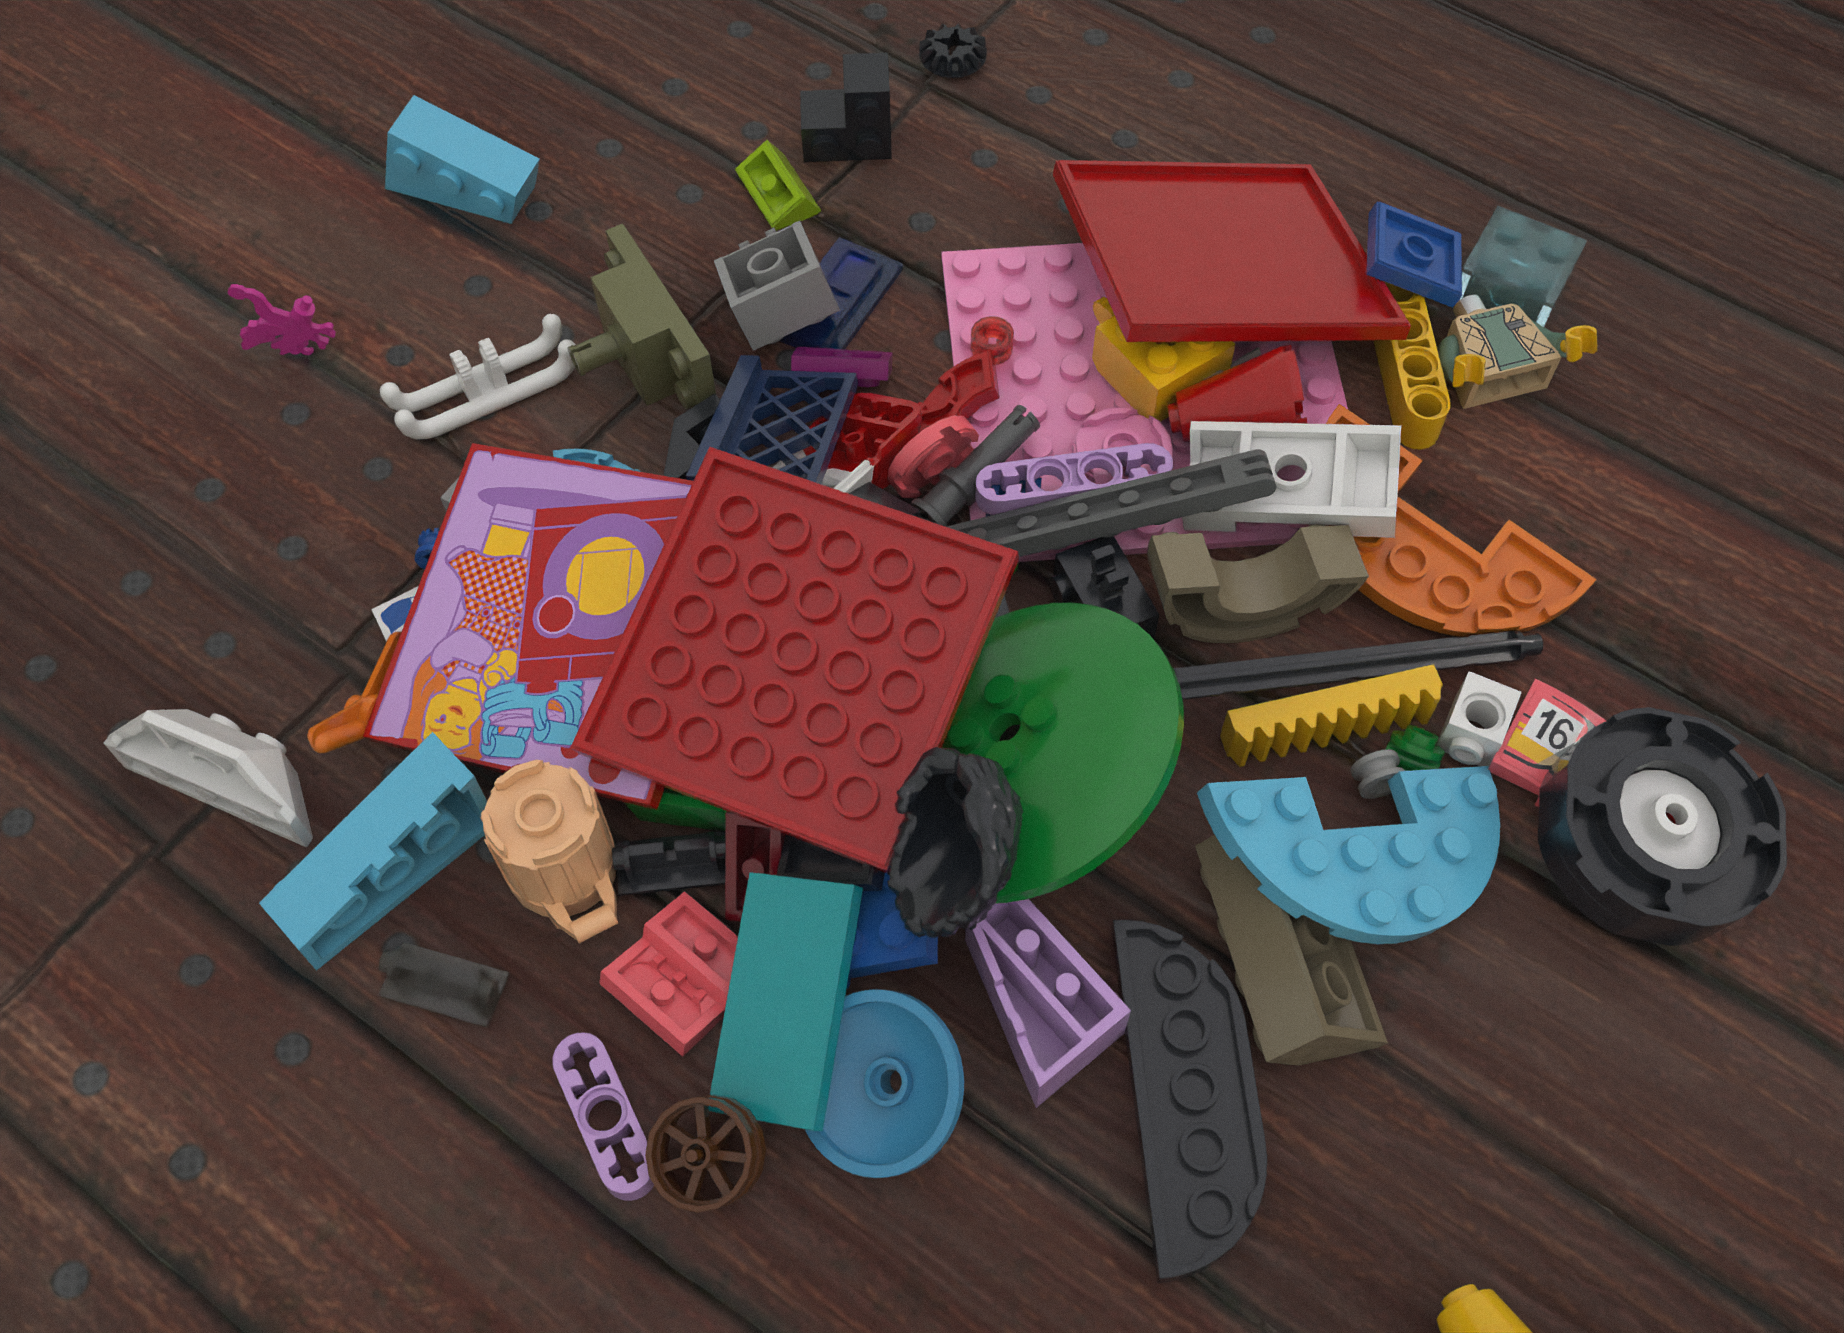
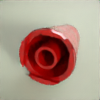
M1291 344L1277 347L1175 392L1177 403L1167 404L1172 434L1182 432L1184 442H1190L1191 421L1308 424L1307 417L1301 418L1304 395L1294 350H1292Z

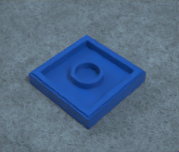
M1377 201L1368 216L1366 275L1453 308L1462 297L1461 234Z

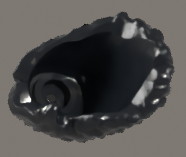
M935 747L922 754L914 769L896 792L898 800L895 803L896 812L904 814L905 819L898 826L899 834L892 847L893 853L889 861L890 870L888 872L890 879L887 881L888 888L896 894L895 906L900 912L899 915L905 929L917 937L927 935L929 938H935L940 935L942 937H949V935H954L958 928L973 930L976 928L977 923L987 918V913L997 901L998 892L1006 886L1011 878V870L1017 860L1019 834L1021 833L1022 814L1024 813L1020 803V796L1007 781L1004 770L997 761L977 754H962L954 748Z

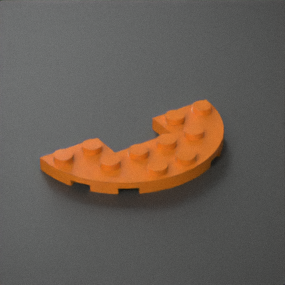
M1338 404L1326 424L1370 425L1341 404ZM1401 445L1398 493L1414 475L1423 461ZM1398 496L1395 538L1353 536L1369 575L1358 590L1378 606L1413 625L1452 636L1469 637L1471 635L1513 630L1521 632L1532 630L1550 622L1567 611L1597 580L1511 520L1505 523L1481 554Z

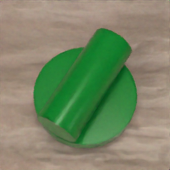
M1407 725L1405 731L1394 730L1390 736V741H1388L1385 750L1391 749L1397 752L1400 759L1397 767L1403 768L1405 771L1439 769L1440 761L1445 754L1444 749L1436 744L1439 739L1437 735L1413 725Z

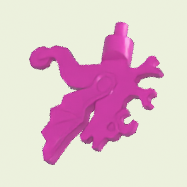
M232 284L228 288L229 296L239 300H244L245 298L251 300L256 313L260 316L258 320H249L248 325L241 328V346L244 350H248L261 343L271 342V348L280 349L279 354L281 355L287 353L311 355L314 348H307L309 344L307 340L316 342L318 347L323 350L328 345L329 338L320 334H325L332 338L335 337L336 332L333 330L334 325L332 323L316 324L312 322L315 305L310 296L305 295L303 298L295 300L291 312L273 307L263 293L253 288H245L238 284Z

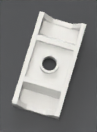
M1191 421L1190 466L1261 449L1267 454L1276 483V490L1270 496L1226 506L1215 512H1202L1182 517L1184 530L1236 532L1237 522L1349 525L1353 536L1395 538L1401 426ZM1289 465L1299 466L1306 472L1303 477L1296 481H1285L1277 476L1281 468Z

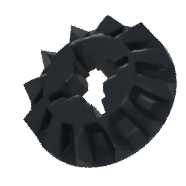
M941 23L938 31L927 30L925 39L920 41V61L927 70L938 76L959 78L971 75L978 71L986 61L985 37L977 35L975 27L962 29L960 23L955 27H947ZM958 46L956 50L953 51V54L949 55L950 47Z

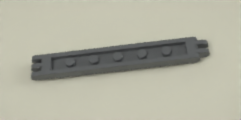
M1255 449L947 527L1016 550L1019 553V557L1047 550L1063 549L1071 544L1100 537H1113L1124 531L1149 525H1162L1173 519L1202 512H1215L1226 506L1267 497L1275 492L1276 483L1266 452L1261 449Z

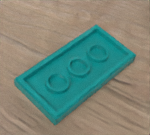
M749 873L710 1095L715 1094L734 1098L751 1110L756 1120L812 1131H823L863 892L862 887L827 881ZM709 1106L710 1112L726 1114L719 1108Z

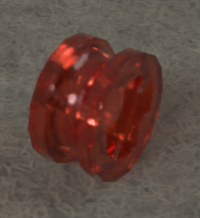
M994 316L981 318L975 322L971 328L970 351L972 355L990 350L995 359V365L1007 361L1013 353L1014 330L1012 325L1005 319ZM988 338H997L996 344H988Z

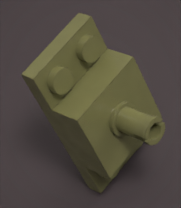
M623 223L606 230L610 251L604 253V258L609 270L590 277L604 333L567 348L578 374L584 376L587 372L618 360L646 406L676 393L680 403L687 410L711 395H716L708 351Z

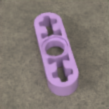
M589 1033L572 1034L563 1039L554 1051L552 1062L555 1074L599 1176L608 1191L621 1200L631 1201L642 1198L654 1187L649 1178L645 1156L648 1141L603 1043L596 1036ZM581 1051H584L588 1058L595 1057L589 1062V1065L598 1085L589 1090L576 1069H570L575 1065L573 1056ZM608 1079H610L611 1082L609 1084H604ZM578 1094H583L579 1099L576 1097ZM604 1100L617 1102L621 1106L622 1114L619 1122L613 1128L606 1131H598L590 1127L588 1121L589 1113L597 1103ZM630 1132H634L633 1137L626 1138ZM623 1141L628 1154L634 1162L642 1160L645 1162L636 1168L639 1178L631 1183H628L623 1176L613 1179V1175L621 1170V1165L611 1146ZM608 1146L602 1153H600V1147Z

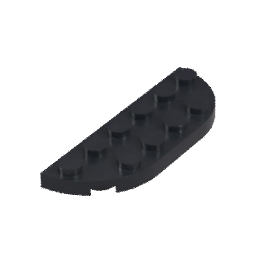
M1113 920L1111 931L1120 999L1131 1010L1125 1030V1039L1157 1284L1172 1282L1190 1277L1210 1267L1226 1255L1240 1240L1254 1218L1263 1196L1267 1176L1266 1141L1244 1012L1238 995L1227 975L1214 959L1209 961L1198 950L1184 942V936L1173 930L1143 921Z

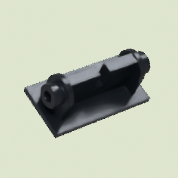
M709 831L707 833L617 842V847L612 848L614 870H618L619 896L725 885L726 831Z

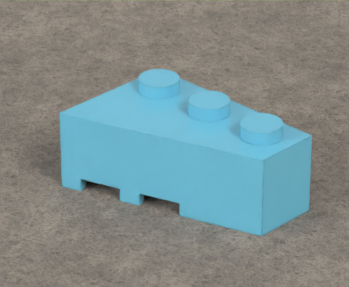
M413 95L387 134L385 189L512 224L535 187L540 159Z

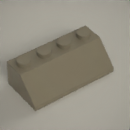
M1215 835L1197 844L1195 847L1202 865L1200 868L1201 878L1211 893L1219 917L1217 920L1218 930L1228 945L1236 969L1235 982L1240 993L1246 999L1254 1024L1253 1037L1258 1048L1264 1054L1266 1062L1300 1066L1379 1048L1388 1044L1351 940L1330 935L1329 927L1321 925L1304 915L1296 919L1275 905L1257 889L1261 882L1249 871L1238 856L1233 860L1230 859Z

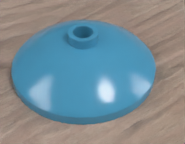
M873 989L845 996L823 1131L805 1129L812 1143L829 1161L855 1175L870 1178H886L902 1175L917 1169L932 1159L942 1149L959 1119L964 1096L962 1060L957 1044L946 1024L929 1006L902 992ZM894 1071L899 1073L902 1080L901 1087L897 1092L893 1090L890 1084V1078Z

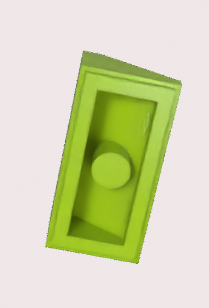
M766 140L735 168V171L768 223L776 231L790 226L797 221L811 218L821 212V209L786 156L770 141Z

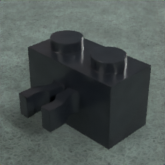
M1114 536L1100 537L1056 554L1054 575L1049 578V583L1057 603L1089 604L1109 609L1135 622L1153 639L1155 638L1159 613Z

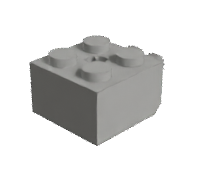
M800 221L776 232L775 228H772L765 232L767 237L752 244L746 240L738 244L739 250L714 260L730 307L753 351L767 344L776 343L784 336L810 324H817L827 316L840 311Z

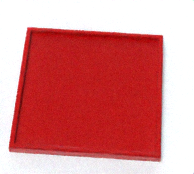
M1055 161L1053 177L1126 342L1406 340L1411 324L1385 282L1366 275L1367 254L1311 164Z

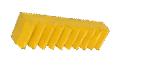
M1433 664L1227 711L1220 738L1227 757L1230 756L1241 767L1245 766L1249 752L1260 762L1265 761L1270 747L1280 757H1285L1291 742L1302 753L1307 751L1311 738L1321 748L1327 747L1332 734L1341 743H1346L1352 729L1363 739L1368 737L1373 725L1382 734L1388 733L1393 720L1402 730L1406 729L1407 725L1410 724L1413 716L1424 725L1428 724L1441 699L1443 684Z

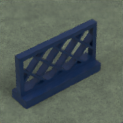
M741 355L686 474V479L694 481L709 447L765 466L781 460L786 466L778 470L822 484L858 387L857 374L762 370L760 356ZM771 388L791 389L776 397L769 393ZM825 390H840L823 399L817 395ZM803 400L810 404L793 413L787 409ZM773 414L780 418L763 427L757 423ZM822 415L828 420L811 429L805 424ZM792 429L798 434L781 443L775 439V437ZM760 444L768 448L751 457L744 454V452ZM809 446L816 450V452L799 460L793 455Z

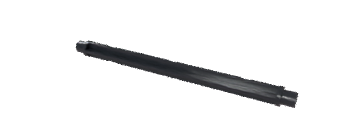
M1513 630L1471 635L1464 638L1452 637L1173 668L1181 689L1182 700L1215 697L1229 693L1241 694L1343 682L1350 679H1370L1433 664L1436 670L1439 671L1471 665L1482 666L1519 662L1525 657L1540 655L1543 651V639L1537 632L1522 633L1521 631Z

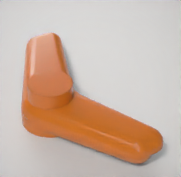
M394 632L388 637L362 695L351 696L343 710L308 730L307 738L315 752L319 754L328 753L365 739L362 736L401 632Z

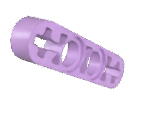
M1143 443L995 463L986 466L977 475L975 500L982 511L995 515L1155 475L1148 474L1146 468L1141 467L1143 464H1149L1152 471H1157L1156 474L1171 471L1173 469V458L1163 446L1154 443ZM1123 466L1126 467L1125 475H1129L1128 479L1122 478ZM1094 468H1102L1107 470L1113 479L1105 484H1095L1086 478L1085 473ZM1043 475H1053L1059 478L1063 485L1057 490L1045 491L1035 484V480ZM1019 480H1026V493H1021L1022 484H1019ZM1001 485V489L1006 491V493L996 495L995 490L991 486Z

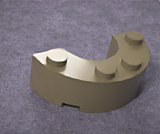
M1314 524L1308 527H1300L1289 541L1275 550L1256 558L1235 562L1219 561L1211 558L1202 533L1179 534L1177 532H1167L1161 535H1152L1147 550L1148 563L1169 624L1176 623L1179 625L1182 634L1186 637L1210 643H1238L1259 640L1299 628L1300 625L1297 618L1319 607L1324 615L1351 597L1369 577L1349 525L1325 526Z

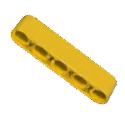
M1385 282L1411 324V328L1406 340L1373 341L1392 424L1401 426V443L1404 446L1422 450L1431 447L1437 441L1450 410V398L1424 296Z

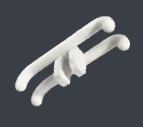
M547 314L542 320V334L536 340L498 356L492 341L488 337L478 341L483 363L471 367L466 355L457 350L450 353V358L456 372L455 375L411 393H402L395 383L386 382L380 388V396L389 408L398 411L394 416V421L398 429L405 436L413 439L434 438L564 381L575 368L567 348L576 344L572 340H563L559 343L562 337L561 320L556 314ZM558 345L559 357L553 365L508 384L505 374L542 359L550 354ZM463 392L469 400L467 403L425 420H417L411 413L426 409Z

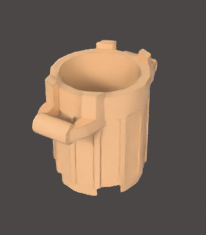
M533 760L516 765L497 778L493 789L490 791L491 795L485 809L481 812V821L486 837L484 841L515 897L525 908L539 915L549 917L557 929L566 932L577 940L579 944L618 924L617 896L613 886L617 870H614L612 848L615 847L593 786H589L585 779L578 774L577 770L571 767L568 769L558 765H551L550 762H543V760ZM599 901H602L603 906L571 921L570 916L584 912Z

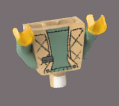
M1469 295L1459 300L1453 307V312L1457 318L1452 321L1447 337L1440 342L1438 349L1445 381L1452 382L1463 409L1546 389L1561 358H1567L1569 362H1575L1581 359L1582 352L1591 354L1597 352V330L1592 326L1582 325L1572 327L1565 333L1552 332L1531 320L1518 305L1511 303L1486 309L1478 295Z

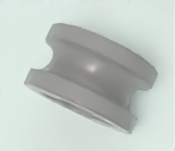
M1391 749L1376 751L1365 755L1352 765L1350 771L1355 780L1361 781L1358 790L1363 798H1378L1391 793L1387 781L1399 771H1405L1403 768L1397 767L1400 759L1396 751Z

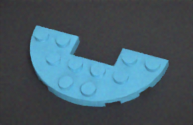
M1489 766L1399 771L1387 781L1402 824L1323 830L1306 777L1207 783L1197 792L1203 812L1221 846L1231 860L1238 856L1249 871L1261 882L1257 889L1294 918L1297 919L1304 915L1321 925L1329 927L1330 935L1355 942L1396 944L1421 938L1445 926L1464 913L1480 896L1491 877L1497 859L1500 842V814L1497 789L1491 772L1488 770Z

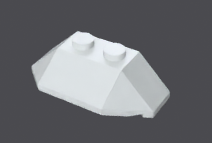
M189 709L147 710L111 733L103 743L126 769L304 847H308L313 839L298 773L285 756L286 747L269 735L258 733L254 738L241 732L239 726L228 718L213 713L208 718Z

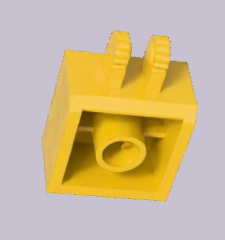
M1104 296L1093 302L1092 310L1100 322L1095 328L1092 354L1096 369L1134 409L1138 410L1137 413L1147 419L1151 415L1160 422L1169 417L1167 404L1177 403L1175 392L1196 384L1219 370L1225 371L1231 368L1236 345L1233 341L1126 342L1107 297L1105 298Z

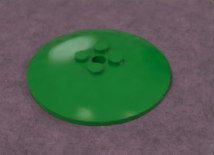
M1050 603L1015 610L996 617L942 748H954L962 754H977L997 761L1002 766L1007 781L1021 798L1020 803L1024 813L1022 814L1021 833L1019 834L1017 860L1011 870L1010 880L997 894L996 903L1026 900L1050 893L1076 881L1108 860L1145 823L1165 792L1176 767L1184 729V706L1175 671L1162 649L1144 629L1125 616L1109 609L1089 604ZM1013 725H1020L1019 731L1013 738L999 741L1007 728Z

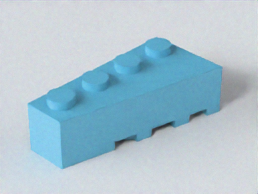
M432 732L259 902L262 908L316 971L485 836L481 812L485 809L487 800L475 776Z

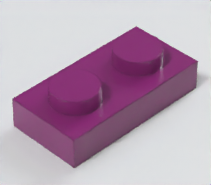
M797 347L791 355V371L856 373L858 386L875 387L880 385V380L888 381L892 372L893 352Z

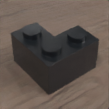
M888 53L843 54L844 89L800 91L804 162L892 159Z

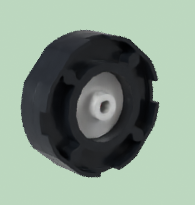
M1651 707L1622 711L1611 716L1606 722L1594 727L1556 760L1544 777L1539 792L1538 844L1550 874L1564 895L1584 915L1604 929L1616 935L1668 946L1698 942L1714 935L1749 914L1763 900L1773 894L1783 877L1787 866L1786 810L1768 772L1759 778L1749 764L1733 749L1741 742L1721 727L1706 719Z

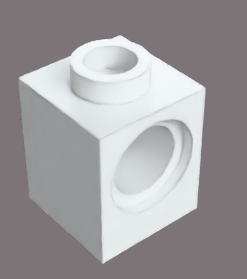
M1469 671L1455 696L1437 745L1460 763L1490 766L1496 752L1499 751L1503 744L1521 691ZM1468 720L1479 723L1484 729L1473 726Z

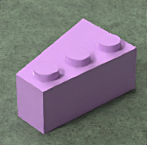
M1029 899L1009 903H995L987 913V918L977 923L975 929H966L965 941L1037 1108L1125 1033L1131 1010Z

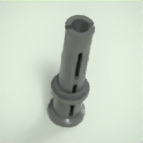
M1017 405L956 468H945L939 474L940 481L922 499L915 498L910 503L911 506L920 510L918 517L947 527L946 524L964 506H972L976 502V477L979 472L988 465L1005 462L1040 428V423L1033 413L1029 412L1024 417L1023 414L1026 412V408L1022 405Z

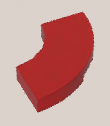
M990 350L965 359L938 378L940 384L936 386L923 403L918 402L922 413L919 433L935 422L953 415L965 416L968 420L980 407L1000 398L995 359Z

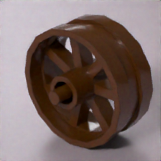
M713 1094L678 1101L661 1113L649 1132L645 1156L649 1178L660 1196L678 1209L700 1213L734 1204L748 1194L762 1174L766 1147L763 1130L751 1110L734 1098ZM709 1106L719 1108L730 1116L727 1122L714 1135H711ZM695 1108L697 1138L676 1124L685 1112ZM737 1127L743 1136L745 1152L731 1150L727 1140ZM670 1136L684 1145L681 1150V1157L669 1161L668 1156ZM726 1161L744 1163L743 1173L735 1187L722 1167V1164ZM685 1166L693 1171L687 1190L680 1186L672 1173L673 1170ZM707 1170L721 1192L722 1197L713 1200L698 1198Z

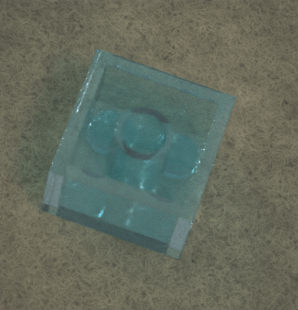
M1497 206L1462 269V297L1460 300L1469 295H1478L1486 309L1512 303L1518 305L1531 320L1545 327L1572 276L1587 240Z

